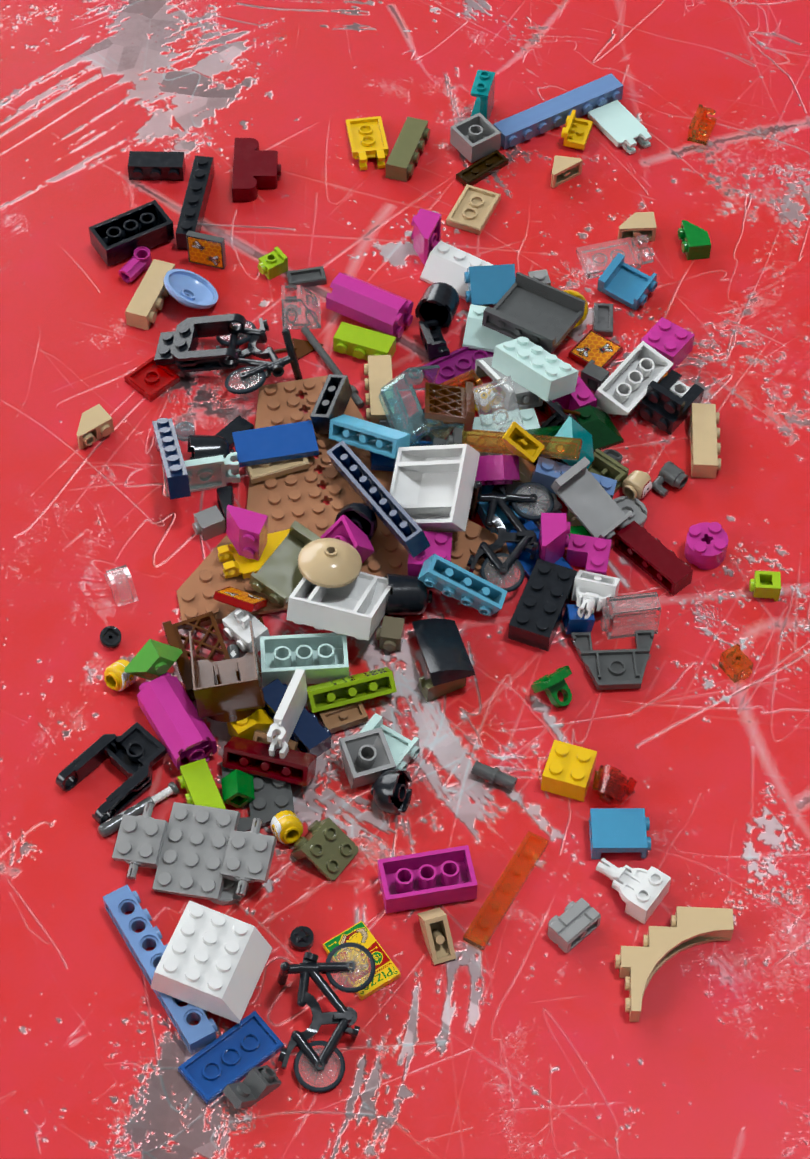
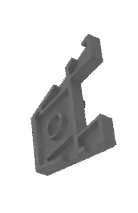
M635 630L636 649L593 650L591 632L571 633V641L597 690L639 689L643 681L655 631Z
M222 767V776H227L234 769ZM247 773L253 776L255 799L249 802L250 817L239 818L237 831H251L253 818L263 820L262 827L264 825L270 826L272 818L281 811L289 810L295 813L291 783Z

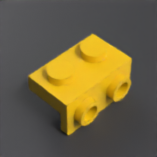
M572 110L571 115H568L566 118V128L563 127L561 138H564L563 146L584 150L593 121L576 118V110Z

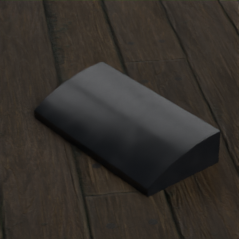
M434 618L412 622L414 635L433 686L475 675L454 620Z

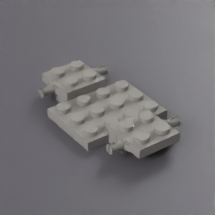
M148 802L145 803L142 815L132 816L123 814L112 858L115 861L129 864L126 876L129 879H136L138 867L157 869L152 887L154 892L220 901L225 879L239 881L235 893L239 896H245L248 883H267L277 838L260 833L263 820L259 818H253L251 831L242 832L237 831L240 818L239 811L178 802L173 803L169 823L166 820L152 818L155 805Z

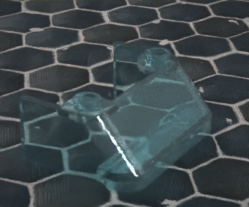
M439 365L407 368L380 390L379 399L390 427L410 434L409 447L431 445L433 437L447 440L448 435L452 434L454 427L461 429L464 427L461 423L444 424L440 420L425 418L415 390H424L425 382L435 383L440 369Z

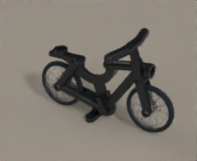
M259 318V329H256L252 322L246 320L243 332L216 336L217 341L221 345L238 352L239 360L237 366H247L239 368L228 375L225 380L226 389L233 394H248L256 391L264 384L266 378L271 376V373L275 377L282 376L284 374L283 367L289 363L291 364L295 380L303 379L289 329L284 328L282 330L288 353L283 358H278L272 347H267L264 350H259L256 347L257 343L267 342L266 331H270L267 319ZM232 322V323H231V324L234 325V326H240V325H241V324L238 323V322ZM249 342L248 348L242 351L239 349L240 345ZM254 355L261 359H270L271 361L247 359L246 357ZM229 356L224 357L226 360L229 361L234 360L232 357Z
M476 481L474 483L468 519H475L479 502H488L489 506L485 524L487 527L493 526L497 529L498 538L491 545L482 542L476 555H470L467 566L470 567L469 572L473 573L478 561L484 558L485 560L480 569L481 578L507 592H511L522 584L525 576L523 565L518 559L526 551L531 553L530 559L534 560L539 542L536 541V533L532 530H527L509 506H512L515 513L520 517L530 521H537L541 519V513L552 512L554 498L548 488L535 482L519 485L512 494H505V488L500 485H495L492 493L481 494L482 482ZM497 506L516 528L517 532H506L503 522L495 515ZM505 543L517 544L511 554L496 553Z
M348 942L336 946L329 953L324 963L317 962L318 955L305 952L302 963L289 964L288 962H283L280 965L277 979L280 985L286 984L289 974H300L297 1004L300 1007H304L307 1004L313 1016L312 1023L304 1032H299L298 1030L292 1032L288 1047H282L278 1061L283 1062L281 1068L286 1069L292 1050L298 1047L300 1050L294 1061L295 1076L304 1088L312 1092L322 1093L330 1091L341 1082L345 1073V1060L337 1045L344 1033L352 1035L351 1039L356 1040L360 1029L358 1026H355L354 1029L349 1028L357 1020L356 1011L351 1007H346L320 975L326 974L329 982L342 992L354 993L365 989L374 978L376 966L370 951L358 943ZM310 977L337 1012L322 1013L317 1000L308 993ZM338 1024L328 1042H307L317 1034L321 1025Z

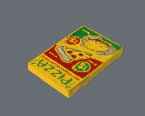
M363 921L358 922L323 943V948L328 955L336 946L348 942L358 943L367 948L372 954L376 966L374 978L365 989L355 992L361 1001L401 977L398 968ZM347 947L333 955V962H355L356 967L352 974L342 973L352 988L358 987L367 981L371 973V964L364 952L357 948Z

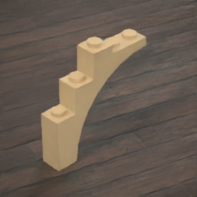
M677 906L675 915H671L670 927L649 926L648 934L643 935V947L621 946L620 954L615 955V969H619V978H625V991H629V998H625V1012H629L630 1022H639L645 989L654 974L665 962L679 952L695 945L712 941H731L734 930L733 909Z

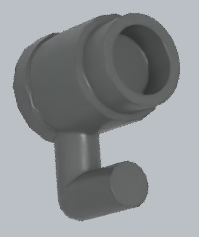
M668 461L663 465L658 477L652 483V489L665 497L669 491L661 486L664 481L672 487L681 489L687 483L689 476L682 469L674 465V463Z

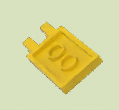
M381 116L346 119V129L352 156L355 160L359 159L360 170H368L366 163L368 158H376L378 168H385L384 161L385 157L389 155V149Z
M290 529L267 534V544L259 561L239 555L233 544L217 547L219 562H225L223 563L225 579L237 577L241 574L243 579L250 578L252 572L256 574L287 537Z

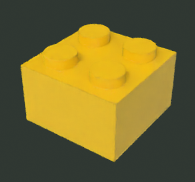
M554 740L542 775L541 790L584 802L595 769L597 751Z

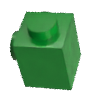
M236 769L221 779L224 803L240 809L255 799L253 776Z

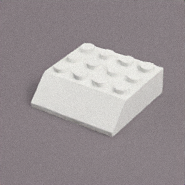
M468 444L399 447L390 494L423 531H466L480 453Z
M360 572L359 576L352 583L339 588L320 587L303 577L289 596L286 620L293 621L299 625L313 626L318 630L324 629L338 635H348L358 640L369 641L386 613L388 595H392V586L388 585L387 578Z
M189 900L154 972L151 989L240 1024L273 948L255 926Z

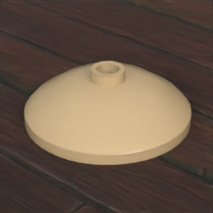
M321 538L305 545L298 556L300 573L309 582L320 587L339 588L346 586L356 580L361 572L362 560L360 554L352 545L339 539Z

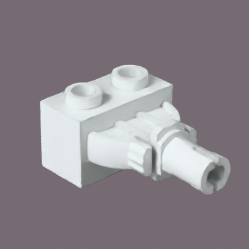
M579 570L574 580L571 600L577 602L576 605L579 607L577 610L578 616L580 618L584 616V619H588L595 612L596 607V611L600 609L613 610L618 598L620 578Z
M602 858L596 866V871L613 880L612 888L619 892L621 899L626 903L625 913L643 924L646 923L669 892L671 877L653 866L649 870L631 868L628 865L618 868L605 858Z

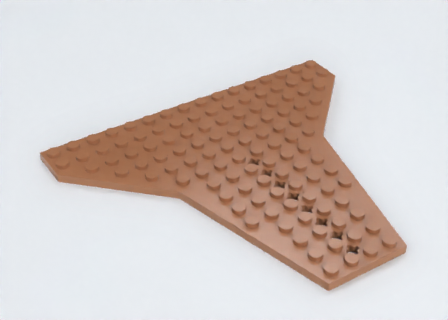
M328 375L262 385L259 388L255 429L311 420L310 415ZM350 397L344 414L365 420ZM315 432L319 456L317 459L314 456L307 457L310 468L254 484L249 480L246 510L268 516L267 534L290 529V526L296 520L321 537L335 523L337 514L346 505L351 503L367 505L331 462L327 451L340 442L329 439V434H317ZM347 444L390 493L394 472L371 470L370 451ZM316 470H323L322 474H318ZM326 485V489H322L319 486ZM323 501H331L329 505L322 503ZM377 517V529L370 540L374 552L362 563L361 572L385 577L387 576L386 574L408 575L409 552ZM468 519L466 531L450 532L452 533L451 562L469 571L470 567L467 566L470 555H476L482 542H486L489 545L494 543L498 538V534L491 533L490 530ZM227 535L176 591L182 621L212 611L217 624L223 623L222 619L237 609V607L216 601L213 597L215 591L229 586L268 599V596L262 592L255 591L251 584H249L250 578L243 579L242 574L225 579L223 573V563L225 562H219L217 547L232 544ZM506 543L496 553L509 554ZM484 558L478 561L473 574L481 577L480 569L485 560ZM499 558L502 563L506 560V558ZM487 563L484 569L487 580L496 579V573ZM514 568L510 570L506 577L514 576ZM268 599L266 607L250 613L254 616L285 611L288 609V602L282 607ZM211 620L201 622L199 627L211 625Z

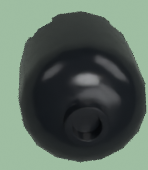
M443 282L430 285L415 309L416 317H419L423 322L437 320L439 324L431 326L430 329L449 327L459 305V295L456 289Z
M211 435L188 436L187 452H191L190 460L223 455L226 458L229 453L234 452V449H230L229 442L224 437Z
M386 574L387 576L384 578H387L388 585L392 586V595H388L385 615L417 616L424 613L428 603L432 602V590H429L424 582L418 580V576Z

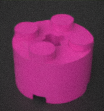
M703 522L692 525L687 533L684 550L687 561L704 570L720 566L726 557L728 546L727 533L718 522Z

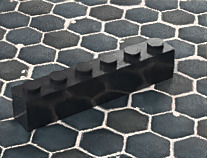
M195 156L176 230L177 249L188 250L186 239L188 231L198 233L201 231L215 174L213 157Z

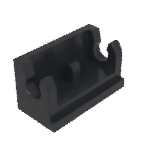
M437 320L419 321L420 337L429 359L450 355L441 328L430 329L431 326L439 324Z

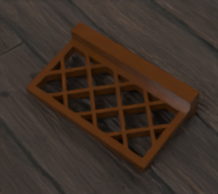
M466 381L465 388L425 382V418L461 423L464 425V431L472 432L475 417L474 382Z
M212 611L172 624L171 621L162 623L169 645L179 648L183 652L175 663L186 693L191 701L196 699L193 691L191 658L190 660L188 658L191 655L189 651L185 650L190 643L189 635L179 634L178 630L186 627L192 629V637L196 631L205 634L201 641L193 639L194 645L198 646L195 650L197 660L207 659L215 662L212 660L215 653L224 655L223 660L230 659ZM211 620L212 624L208 630L199 627L201 622ZM209 636L218 639L215 646L206 644ZM202 648L211 650L207 658L198 655Z

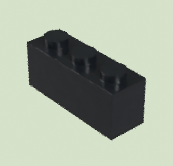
M129 152V180L184 181L186 166L184 152Z
M328 375L310 415L317 434H329L330 419L344 414L353 393L347 375Z

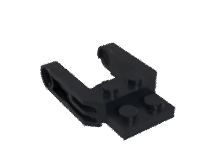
M240 314L186 318L177 325L176 331L160 333L154 361L156 365L176 364L183 373L233 369L237 366L239 354L236 350L220 348L196 351L198 340L202 337L241 333L245 330L246 319ZM232 322H238V323H240L241 325H240V326H234V325H232L231 323H232ZM229 356L232 357L234 360L229 361L226 360L224 357Z
M136 722L121 736L104 734L58 774L55 782L63 791H69L106 759H110L111 763L128 779L106 798V801L96 810L95 814H92V817L101 825L120 814L152 785V766L168 753L167 748Z

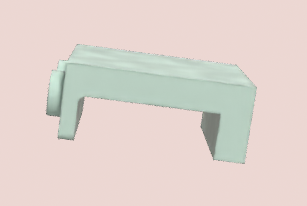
M375 713L359 733L382 727L396 765L395 769L406 770L411 759H416L420 752L419 738L415 736L411 741L383 724V717Z

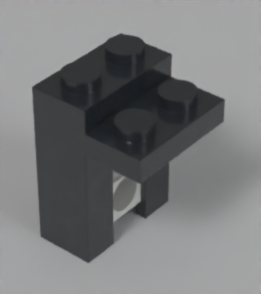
M671 370L659 384L653 380L650 382L646 397L641 401L638 415L644 420L651 422L660 430L670 435L690 415L692 403H701L705 390L697 384L690 388L679 380L682 375L674 370Z

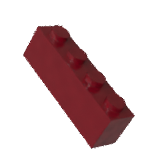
M632 521L616 533L615 547L674 596L691 583L693 574L691 567L680 560L673 551L667 549L659 539L654 538L643 526Z
M233 736L224 746L222 767L237 769L246 773L307 786L315 776L317 755L289 749L286 757L282 759L279 755L281 749H276L273 757L269 756L270 744Z

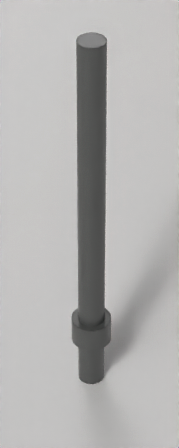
M307 326L302 327L301 332L330 371L335 375H343ZM350 384L353 392L351 395L352 400L358 408L364 407L365 403L358 395V390Z

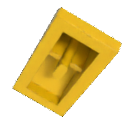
M515 421L512 422L502 437L509 452L531 463L535 462L545 447Z

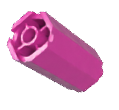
M339 272L331 282L330 288H333L332 293H327L326 308L397 338L402 336L406 326H410L413 321V315H411L413 302L346 273Z
M167 672L154 680L142 683L139 686L140 692L137 694L138 704L162 745L167 748L168 755L177 770H180V766L203 758L208 762L210 760L209 754L212 752L214 755L217 752L216 740L203 719L199 718L197 709L178 678L171 676Z

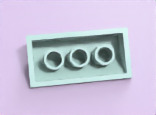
M470 305L462 347L494 352L496 345L514 339L483 326V313L486 307Z

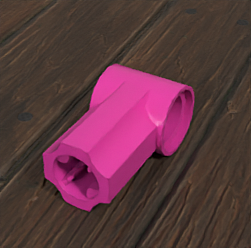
M141 246L136 248L133 253L134 256L118 271L123 281L127 283L133 282L142 272L148 270L152 259L150 250L147 247Z

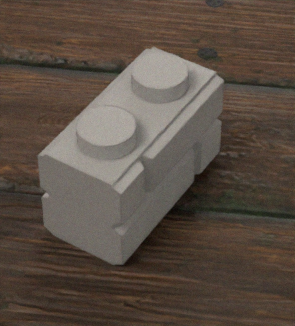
M580 898L576 903L571 901L561 916L555 915L549 921L547 935L555 944H558L559 948L568 953L600 925L601 915L583 898Z

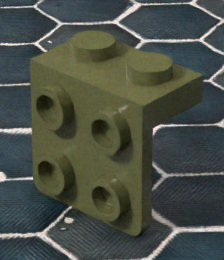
M330 818L322 821L316 820L309 826V833L305 837L302 836L294 844L295 849L291 855L296 860L306 857L328 880L332 881L339 876L358 853L359 849Z

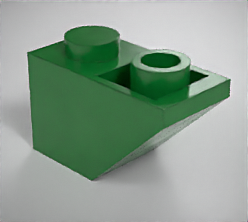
M682 220L681 228H678V238L682 240V252L686 254L687 260L709 258L711 242L708 232L686 220Z

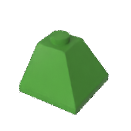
M149 639L126 666L124 671L125 673L151 681L165 674L183 652L179 648Z

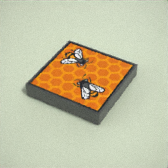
M188 231L186 239L189 262L225 269L226 253L224 238Z

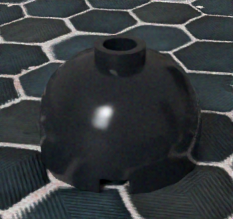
M351 503L346 505L337 514L335 522L342 515H346L368 536L369 540L374 536L377 529V517L369 506L363 503Z
M391 769L381 773L371 787V793L378 808L394 815H401L400 812L407 810L412 795V789H408V782H412L409 772Z

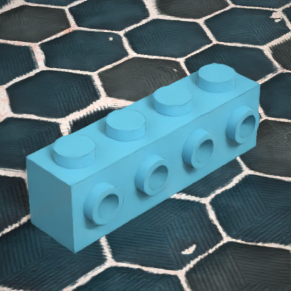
M345 414L330 419L329 439L338 442L343 440L346 444L396 459L398 448L409 447L410 434Z
M433 554L424 561L418 580L424 582L426 586L442 591L445 596L453 597L459 600L461 604L479 610V613L485 616H492L500 611L507 594L506 590L436 554Z

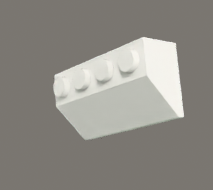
M440 240L430 252L420 279L431 285L438 282L447 283L456 289L459 298L466 300V291L469 290L468 283L464 281V272H467L468 267L489 266L493 264Z
M642 341L596 390L594 396L597 398V406L607 414L628 415L646 396L650 382L653 380L658 383L674 363Z

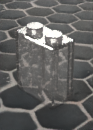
M657 592L606 597V605L602 607L604 618L601 619L602 632H606L607 640L634 637L635 630H654V634H657L661 614V605Z

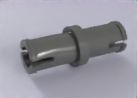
M477 760L471 771L472 774L488 780L490 784H498L510 789V791H513L518 779L501 772L498 767L492 768Z

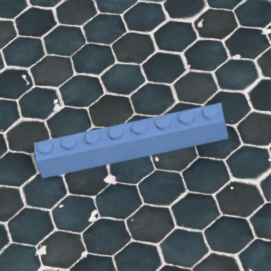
M611 73L496 122L493 125L501 132L500 146L505 150L566 123V118L568 115H571L572 110H576V118H579L598 107L615 100L619 101L622 99L624 85Z

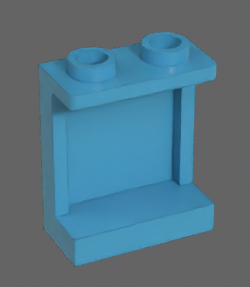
M618 253L598 279L597 290L636 311L640 305L643 306L646 303L650 291L654 292L658 285L656 281L657 274L653 273L651 277L624 263L625 256Z
M515 264L468 267L467 272H464V281L468 283L469 290L466 291V302H469L470 305L497 304L515 283Z
M590 808L589 834L591 859H600L601 853L641 852V858H646L647 850H651V837H647L646 831L650 829L649 817H645V808Z

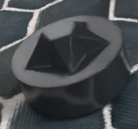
M114 626L105 627L100 633L102 645L106 648L117 647L121 642L120 630Z
M306 926L296 927L290 935L291 945L299 951L311 948L314 943L312 930Z

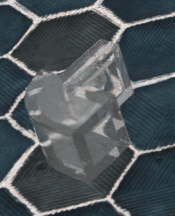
M126 565L106 571V574H104L105 580L111 588L114 602L118 607L139 601L134 582Z

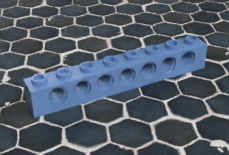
M127 884L103 896L104 907L151 986L156 967L168 944L164 945L161 939L163 937L157 926H152L150 923L152 919L148 910L141 908L139 895L136 891L132 892ZM128 911H132V912H133V913H131V914H129V915L124 914V913H126V912H128ZM138 929H143L142 932H135ZM148 947H154L151 951L145 950ZM153 989L191 1055L199 1052L216 1039L218 1028L212 1018L208 1020L205 1015L206 1010L189 1003L183 1007L178 1006L179 1003L184 1001ZM192 1021H199L197 1025H189Z

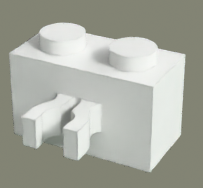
M237 608L222 619L224 634L228 639H234L243 652H253L249 621H252L258 651H260V636H270L268 628L249 611Z

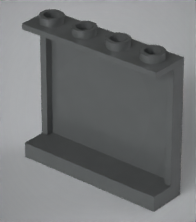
M517 272L515 283L493 308L489 306L485 308L482 325L513 339L522 336L526 337L552 354L583 317L586 301Z

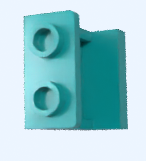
M477 71L470 94L477 97L471 116L480 112L489 121L494 106L495 72Z

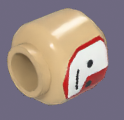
M640 470L630 473L622 483L624 495L633 500L635 498L639 500L644 498L652 489L650 475Z

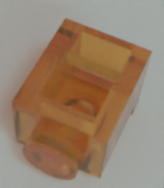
M737 643L721 653L718 666L736 683L741 679H747L752 674L754 663L741 651L740 645Z

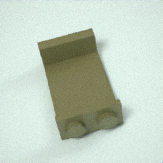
M295 520L290 526L287 537L256 574L252 572L250 575L249 584H251V587L255 591L262 592L268 596L272 603L284 607L289 600V596L303 578L298 568L300 551L308 543L321 538Z

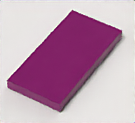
M462 347L451 352L448 356L440 357L421 366L420 371L430 383L462 387L466 381L472 382L479 379L474 377L476 359L493 357L494 352Z

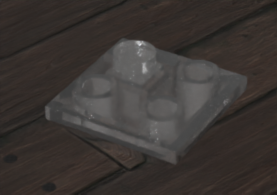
M281 285L282 328L301 329L304 326H307L309 329L321 328L320 297L301 285Z

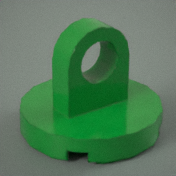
M563 666L556 669L554 673L547 674L533 682L531 688L534 693L544 690L552 705L558 708L564 707L572 700L571 691L564 680L572 672L569 666ZM558 691L562 692L564 696L563 702L557 697Z

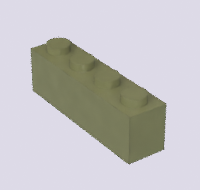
M407 117L386 162V178L407 182L409 175L413 174L414 164L418 163L420 151L423 152L425 140H428L430 136L428 121Z

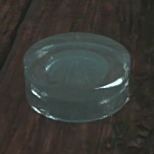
M180 422L175 427L177 438L181 441H188L189 435H195V427L190 422Z

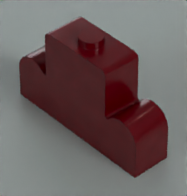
M235 138L232 177L233 202H252L258 197L257 189H277L278 175H281V164H278V152L275 150H259V142L254 138Z

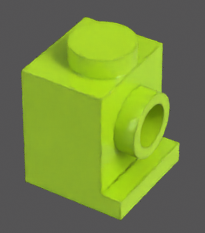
M275 247L274 251L258 258V270L269 280L288 271V257L278 247Z
M755 571L754 578L749 581V591H753V596L756 598H774V601H778L781 592L780 572Z

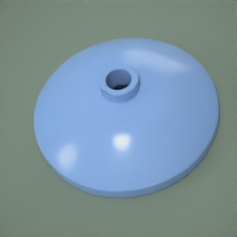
M172 269L164 277V285L168 293L184 306L195 309H207L213 307L218 300V293L214 286L194 272L184 269Z

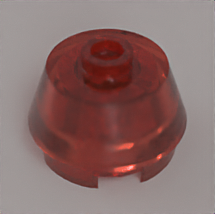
M601 765L599 770L595 771L592 791L600 796L599 799L604 803L622 805L635 793L634 788L637 785V781L632 777L627 780V777L621 773V770L615 767Z

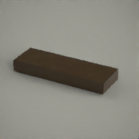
M496 150L457 173L456 179L465 187L467 184L473 186L508 165L509 159Z

